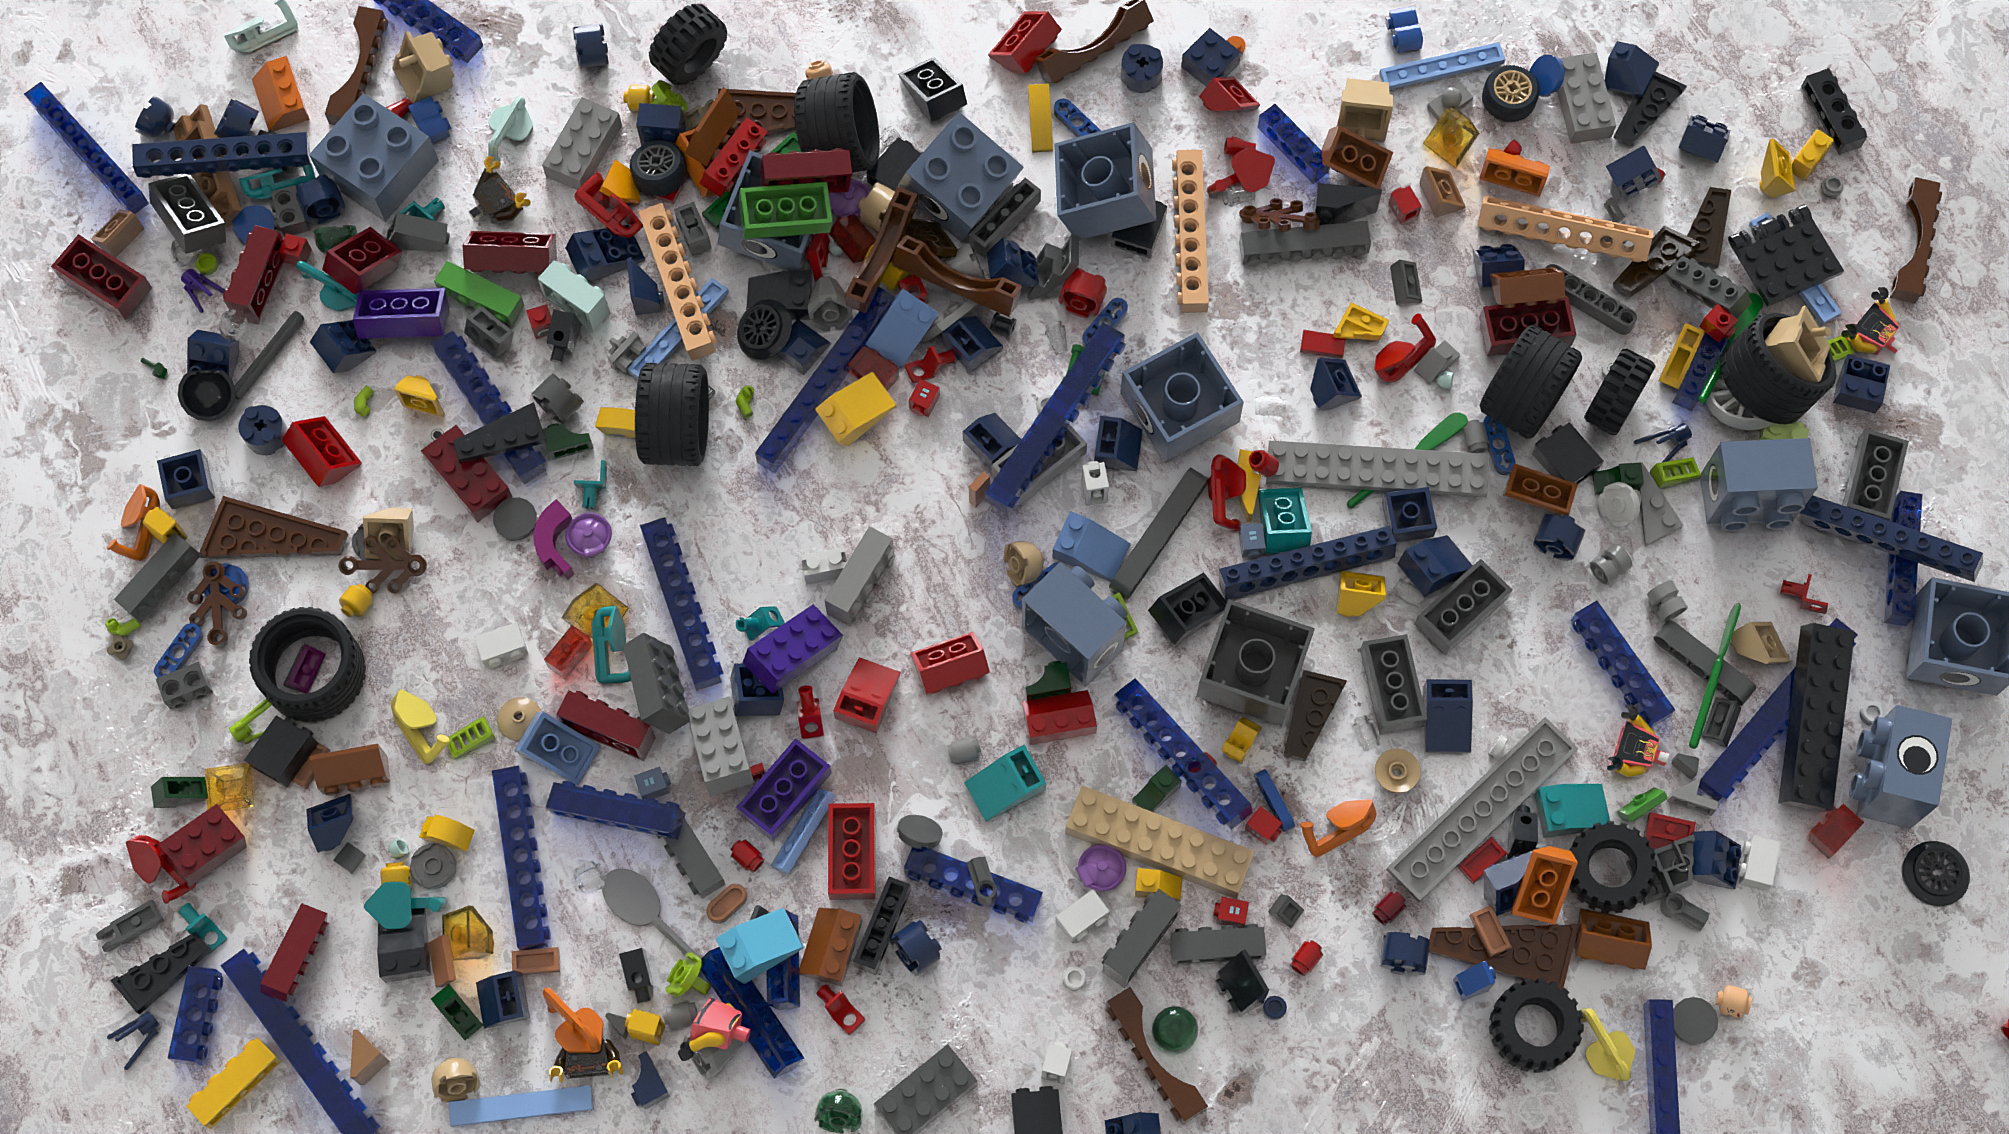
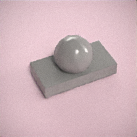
M1460 82L1454 87L1446 88L1442 95L1428 103L1427 108L1441 122L1471 102L1473 96Z

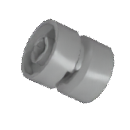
M1617 544L1604 551V556L1599 555L1589 563L1593 575L1604 585H1609L1618 578V574L1625 573L1633 566L1628 553Z
M1672 580L1656 586L1647 593L1652 605L1658 606L1656 611L1663 622L1679 616L1688 609L1683 598L1677 596L1679 591Z

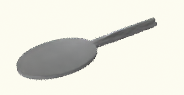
M623 868L614 869L606 874L602 882V893L609 908L619 918L639 926L652 923L684 955L692 952L699 956L658 917L660 913V900L656 890L646 878L635 871ZM700 957L702 960L701 968H703L706 962Z

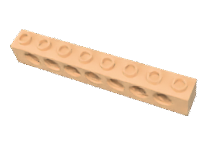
M1177 150L1176 158H1172V171H1176V177H1173V190H1177V196L1173 198L1174 209H1178V215H1174V228H1178V234H1175V247H1179V253H1176V266H1180V273L1176 274V283L1181 285V292H1177V305H1181L1182 313L1207 312L1209 299L1202 150ZM1189 172L1191 173V175H1185L1183 173ZM1191 191L1192 194H1186L1184 192ZM1185 210H1192L1193 213H1186ZM1192 229L1194 232L1189 233L1185 230ZM1193 248L1195 251L1189 252L1186 249ZM1188 267H1193V268H1195L1196 270H1195V271H1189V270H1187V268H1188ZM1193 286L1197 290L1191 291L1188 287Z
M1484 195L1477 226L1482 227L1486 231H1503L1506 235H1522L1529 240L1541 239L1545 240L1548 244L1560 243L1572 249L1584 248L1591 253L1603 252L1615 258L1627 257L1634 262H1647L1654 230L1486 195ZM1503 214L1507 219L1500 220L1496 215ZM1523 218L1528 223L1520 224L1517 220ZM1546 223L1549 227L1542 229L1538 224ZM1566 227L1570 232L1562 233L1559 229ZM1588 232L1591 236L1585 238L1580 233ZM1609 236L1612 238V241L1605 242L1602 240V237ZM1631 241L1634 245L1625 246L1623 242Z
M659 203L638 211L687 353L692 361L715 353L714 344L717 343L713 331L708 330L707 326L711 325L707 313H702L701 308L705 306L701 296H696L695 291L698 290V286L694 278L690 279L689 273H692V269L688 260L684 261L683 259L686 252L682 243L678 244L677 242L680 235L676 226L672 227L671 225L674 218L670 209L666 210L663 203Z

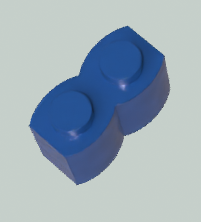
M1410 6L1389 10V16L1386 17V27L1388 30L1391 29L1390 41L1392 47L1396 48L1397 53L1422 49L1423 36L1415 7Z
M430 96L408 106L418 129L430 137L432 144L450 137L448 130L451 129V126L446 117L442 119L440 113L443 110L438 100L434 102Z

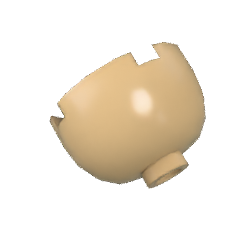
M1015 541L1005 546L1003 559L1004 563L1008 562L1010 568L1006 572L1015 585L1029 584L1041 575L1045 558L1043 553L1033 543Z
M451 1057L446 1059L435 1068L431 1078L434 1097L436 1099L440 1097L441 1101L445 1103L465 1100L468 1098L467 1093L474 1091L475 1094L481 1086L476 1067L468 1060Z

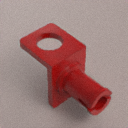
M930 346L923 359L907 363L904 367L912 383H917L920 379L934 378L940 366L955 363L956 357L951 349L937 354L934 346ZM920 367L923 369L924 374L917 376L913 373L912 368Z
M1808 574L1807 582H1804V584L1783 579L1780 593L1800 597V600H1802L1800 609L1822 614L1827 613L1828 603L1806 598L1811 574ZM1811 605H1817V606H1820L1821 608L1813 607V606H1811Z
M801 686L798 689L800 701H797L802 739L823 736L824 731L819 698L814 699L812 686ZM808 723H815L818 728L814 732H808L805 730V726Z
M827 984L822 985L818 989L816 995L826 1003L825 1009L848 1035H851L865 1022L864 1016L849 1002L842 991L836 994ZM849 1014H854L856 1016L855 1023L849 1026L845 1025L844 1018Z

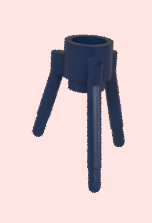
M1681 423L1676 427L1672 426L1666 430L1634 440V444L1668 434L1656 441L1657 444H1661L1670 440L1673 444H1678L1662 461L1668 462L1681 448L1688 445L1687 440L1692 437V432L1685 423Z
M149 1011L107 1036V1039L117 1036L115 1041L118 1042L137 1029L143 1036L148 1033V1036L124 1066L125 1070L130 1068L151 1039L159 1033L156 1028L160 1024Z

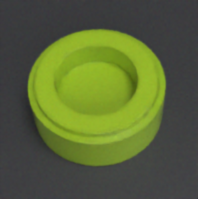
M202 253L196 258L195 266L203 275H211L217 270L218 261L213 254Z

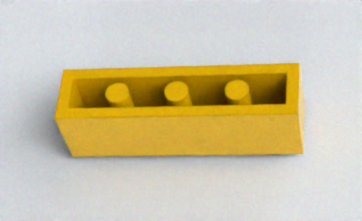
M259 1038L250 1040L243 1047L244 1051L241 1054L231 1058L225 1064L226 1068L220 1074L213 1075L208 1080V1085L202 1091H197L190 1097L186 1107L205 1127L212 1129L281 1062L278 1056Z

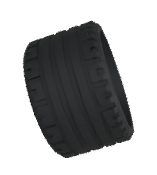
M849 72L803 80L797 88L794 100L795 127L801 153L812 150L831 151L836 148L849 150L852 173L871 170L879 157L880 135L874 100L864 78L858 73Z
M1769 312L1759 315L1723 351L1720 358V368L1728 390L1746 410L1767 422L1787 425L1800 419L1834 386L1836 367L1832 354L1828 351L1824 362L1826 367L1819 382L1803 380L1786 370L1770 353L1765 339L1780 319L1791 316Z
M1536 325L1528 326L1517 339L1486 389L1479 405L1481 412L1501 422L1502 425L1509 427L1512 431L1518 432L1522 437L1526 439L1533 438L1553 411L1582 361L1581 352L1574 347L1571 348L1569 344L1561 342L1560 339L1551 336L1550 333L1543 331L1542 328Z
M646 363L639 373L635 402V442L639 460L643 464L699 466L705 457L709 426V385L706 369L699 364Z
M292 608L289 611L281 612L282 614L275 615L272 620L266 622L265 626H262L261 631L256 634V639L251 645L252 649L249 653V664L251 666L249 668L255 685L266 699L272 703L275 709L290 719L293 718L296 721L317 722L320 720L324 721L327 718L331 719L336 714L339 715L356 700L355 697L359 695L360 689L364 684L366 666L364 665L365 658L359 644L341 620L334 614L323 611L320 608ZM309 636H323L331 638L340 644L341 662L338 671L324 687L308 694L287 693L277 687L275 673L278 660L292 643Z

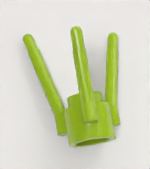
M267 699L263 700L241 720L229 727L230 733L238 743L244 740L247 744L262 736L264 731L250 735L253 729L249 723L271 707L272 703Z

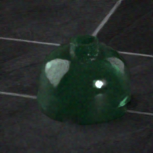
M343 225V227L329 226L315 229L314 239L316 246L320 252L326 255L328 250L356 235L357 229L353 225Z
M1171 1006L1164 1008L1156 1015L1152 1023L1151 1033L1154 1042L1163 1051L1170 1054H1180L1193 1046L1198 1037L1199 1027L1196 1018L1189 1010L1180 1006Z
M836 1089L821 1097L817 1104L814 1120L815 1122L819 1121L821 1129L829 1132L844 1133L843 1129L851 1128V1132H854L862 1124V1106L859 1099L845 1089Z

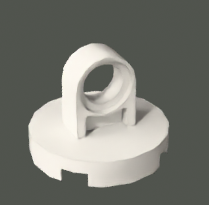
M1622 482L1605 486L1603 493L1599 495V509L1602 516H1607L1611 521L1610 524L1618 527L1628 525L1637 519L1641 505V494L1639 491L1633 490L1632 487Z

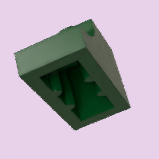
M563 423L551 424L547 428L542 429L551 460L594 449L589 433L577 434L570 432L564 427Z
M1641 462L1621 463L1607 470L1594 471L1592 474L1595 495H1600L1603 493L1605 486L1616 482L1626 483L1633 490L1640 491L1644 484Z
M1052 661L1044 666V674L1040 680L1025 687L1026 700L1071 693L1072 687L1067 662Z
M1166 764L1149 779L1143 789L1132 798V802L1138 807L1154 812L1180 789L1182 780Z
M161 777L151 786L154 808H176L182 804L208 799L205 777Z
M450 984L431 998L438 1010L464 1040L468 1039L483 1026Z

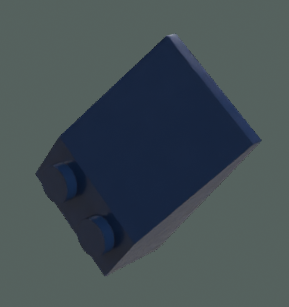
M1448 535L1423 540L1407 548L1397 563L1424 597L1459 579L1473 566Z

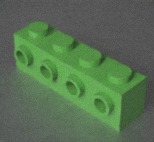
M446 261L434 280L436 288H445L447 298L450 296L465 307L467 305L473 307L475 311L482 306L503 324L506 323L512 326L524 307V302L520 295L449 261Z

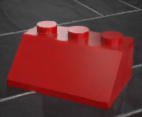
M1024 11L989 52L988 56L1012 73L1025 74L1033 68L1034 58L1045 52V49L1057 39V35L1062 29L1049 11Z
M325 416L292 422L282 438V442L318 487L337 483L362 464Z
M973 631L910 653L926 694L938 693L944 688L958 686L964 681L979 679L985 674L990 673L984 649Z
M1088 690L1022 701L1030 745L1096 734L1097 732L1093 703Z

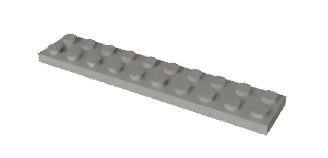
M1269 440L1268 453L1277 458L1279 468L1273 476L1266 477V484L1389 492L1429 487L1430 494L1487 498L1489 454Z
M1544 717L1394 860L1386 870L1420 902L1507 819L1518 806L1558 770L1578 748Z

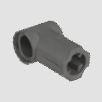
M986 857L973 858L966 862L977 900L982 905H992L997 899V889ZM986 888L991 889L993 891V893L987 897L980 894L981 891Z
M1679 893L1670 894L1660 904L1661 912L1665 916L1674 917L1699 932L1706 924L1710 914L1688 902ZM1670 900L1676 902L1678 906L1677 910H1673L1670 907Z

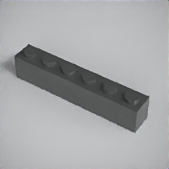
M1368 221L1320 225L1316 230L1293 227L1287 232H1281L1278 229L1241 232L1239 244L1242 265L1255 266L1266 262L1276 264L1288 260L1298 262L1302 259L1310 258L1319 260L1323 257L1332 256L1334 258H1341L1345 255L1362 256L1369 253L1371 239Z

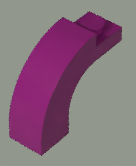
M556 499L544 509L536 522L534 546L546 570L552 567L559 577L564 575L569 580L575 574L572 567L556 551V541L560 533L571 522L572 516Z

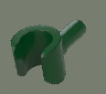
M141 358V363L154 369L152 372L153 376L160 379L165 378L167 369L163 364L159 362L153 363L145 358Z

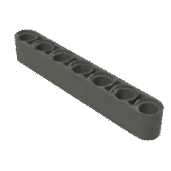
M1191 467L1187 470L1112 579L1109 588L1117 593L1120 592L1127 599L1132 596L1209 482L1208 477Z

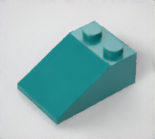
M1302 487L1258 489L1260 518L1263 524L1266 546L1265 552L1283 553L1310 546L1312 529Z
M1558 784L1539 787L1534 794L1544 838L1582 833L1587 827L1589 829L1592 828L1593 824L1600 822L1601 825H1604L1607 821H1610L1602 784Z

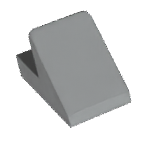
M1444 340L1436 348L1432 347L1414 371L1430 385L1437 379L1440 373L1444 372L1460 357V353Z
M1700 778L1673 791L1667 799L1669 803L1709 816L1714 814L1719 803L1713 800L1711 796L1705 794L1697 795Z

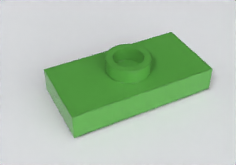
M1653 787L1645 793L1636 795L1633 801L1617 810L1621 818L1633 822L1667 800L1668 797L1665 791Z

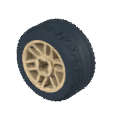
M1518 65L1501 66L1492 71L1485 82L1482 92L1485 109L1491 116L1500 119V121H1521L1528 117L1536 106L1540 93L1539 84L1535 76L1524 67L1522 68Z

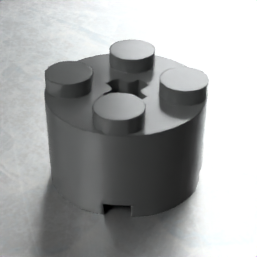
M553 373L531 394L535 402L546 413L555 414L553 419L560 424H564L584 403V400L578 394H573L569 390L571 385L565 379H559Z

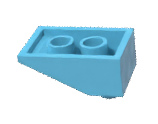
M784 908L737 925L715 938L734 978L743 984L804 948Z

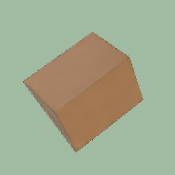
M1429 166L1423 168L1419 183L1435 218L1466 207L1450 171Z
M119 209L91 240L116 258L144 230V227L133 212Z
M353 1030L350 1078L359 1085H366L390 1061L359 1030Z

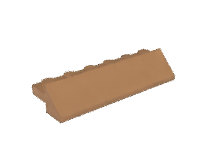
M200 104L190 116L182 115L175 123L173 129L176 141L218 138L214 134L215 127L208 106ZM229 171L203 172L191 175L225 222V227L233 225L234 218L241 212V206Z

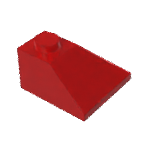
M1234 76L1213 78L1199 95L1203 105L1211 111L1254 109L1260 106L1256 99Z

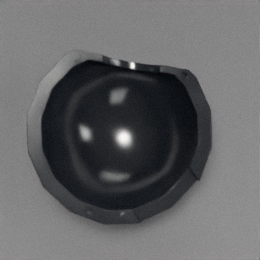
M214 369L197 370L184 374L179 383L177 395L181 407L188 415L197 420L210 422L220 419L230 411L235 403L236 390L233 381L225 371Z

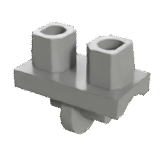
M635 331L627 339L622 336L619 340L615 338L609 340L612 345L608 351L611 354L608 358L612 364L611 368L615 371L619 368L628 373L627 369L633 363L629 359L631 354L633 353L639 357L646 349V346L640 340L639 334Z

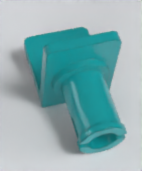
M436 197L424 208L413 201L399 213L406 214L409 212L408 215L434 221L433 216L445 209V206Z
M601 460L600 481L574 480L576 487L583 488L582 508L589 509L591 507V509H595L597 489H606L607 462L605 460Z
M776 606L759 607L747 618L740 617L737 619L736 629L740 632L745 631L749 640L753 641L768 628L780 627L785 622ZM769 612L776 616L777 622L770 617Z
M190 903L184 904L178 910V913L189 924L185 928L188 933L197 932L204 941L207 933H217V941L214 944H208L212 949L209 954L227 940V937L204 913L199 915Z

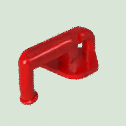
M1247 148L1235 154L1231 160L1235 173L1222 180H1216L1215 183L1207 187L1206 191L1208 194L1213 195L1240 182L1246 192H1256L1268 185L1275 158L1261 151Z
M596 171V174L591 176L576 191L574 195L576 202L613 234L627 238L633 237L643 228V224L625 202L616 195L611 194L609 196V206L613 211L610 213L588 194L598 183L604 182L600 172ZM623 220L631 225L628 229L621 224Z
M1420 313L1415 314L1411 320V323L1416 325L1423 335V338L1415 346L1412 343L1393 341L1376 355L1375 371L1383 382L1390 383L1400 380L1435 346L1436 338ZM1394 367V369L1388 374L1387 369Z
M1220 454L1216 455L1212 460L1211 476L1208 482V495L1212 500L1213 519L1217 525L1237 532L1240 529L1241 523L1238 519L1230 520L1226 518L1225 500L1239 497L1245 492L1246 472L1233 460Z
M138 835L126 841L132 867L144 882L148 884L155 882L163 867L179 884V886L172 890H163L162 900L165 904L195 888L196 883L188 887L161 855L160 842L147 835Z

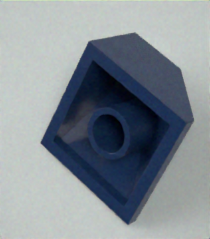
M1617 41L1608 57L1604 80L1607 90L1643 97L1659 66V62L1637 45Z
M627 258L630 297L635 314L643 315L661 312V304H664L663 291L658 290L657 283L632 258Z
M797 318L792 324L787 344L776 355L804 375L831 345V342Z
M1323 357L1317 359L1310 390L1313 395V401L1318 408L1333 409L1362 397L1346 360Z
M351 794L306 809L308 832L318 853L333 850L341 844L354 819Z

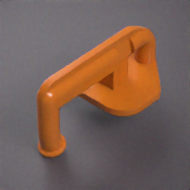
M139 484L125 506L121 527L128 528L141 520L133 549L119 544L114 539L107 546V550L135 561H142L146 558L152 534L142 522L150 510H153L155 507L160 508L159 497L155 490ZM146 497L149 498L147 507L145 506L147 500Z
M1371 799L1345 801L1331 808L1326 814L1327 819L1338 830L1316 841L1312 829L1314 824L1312 822H1302L1300 827L1302 828L1310 853L1315 857H1319L1367 831L1375 821L1377 813Z
M544 988L543 996L548 1006L547 1010L550 1013L558 1012L566 1020L555 1031L556 1041L569 1053L599 1052L601 1050L604 1025L602 1018L591 1008H581L574 1013L551 988Z

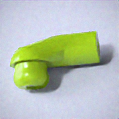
M367 385L354 398V411L357 414L359 413L361 417L367 416L370 412V408L366 406V401L374 393Z
M750 385L744 386L736 398V404L744 418H749L753 415L749 403L753 397L754 388Z
M110 618L106 621L105 626L110 634L124 637L140 628L141 624L136 618L126 623Z

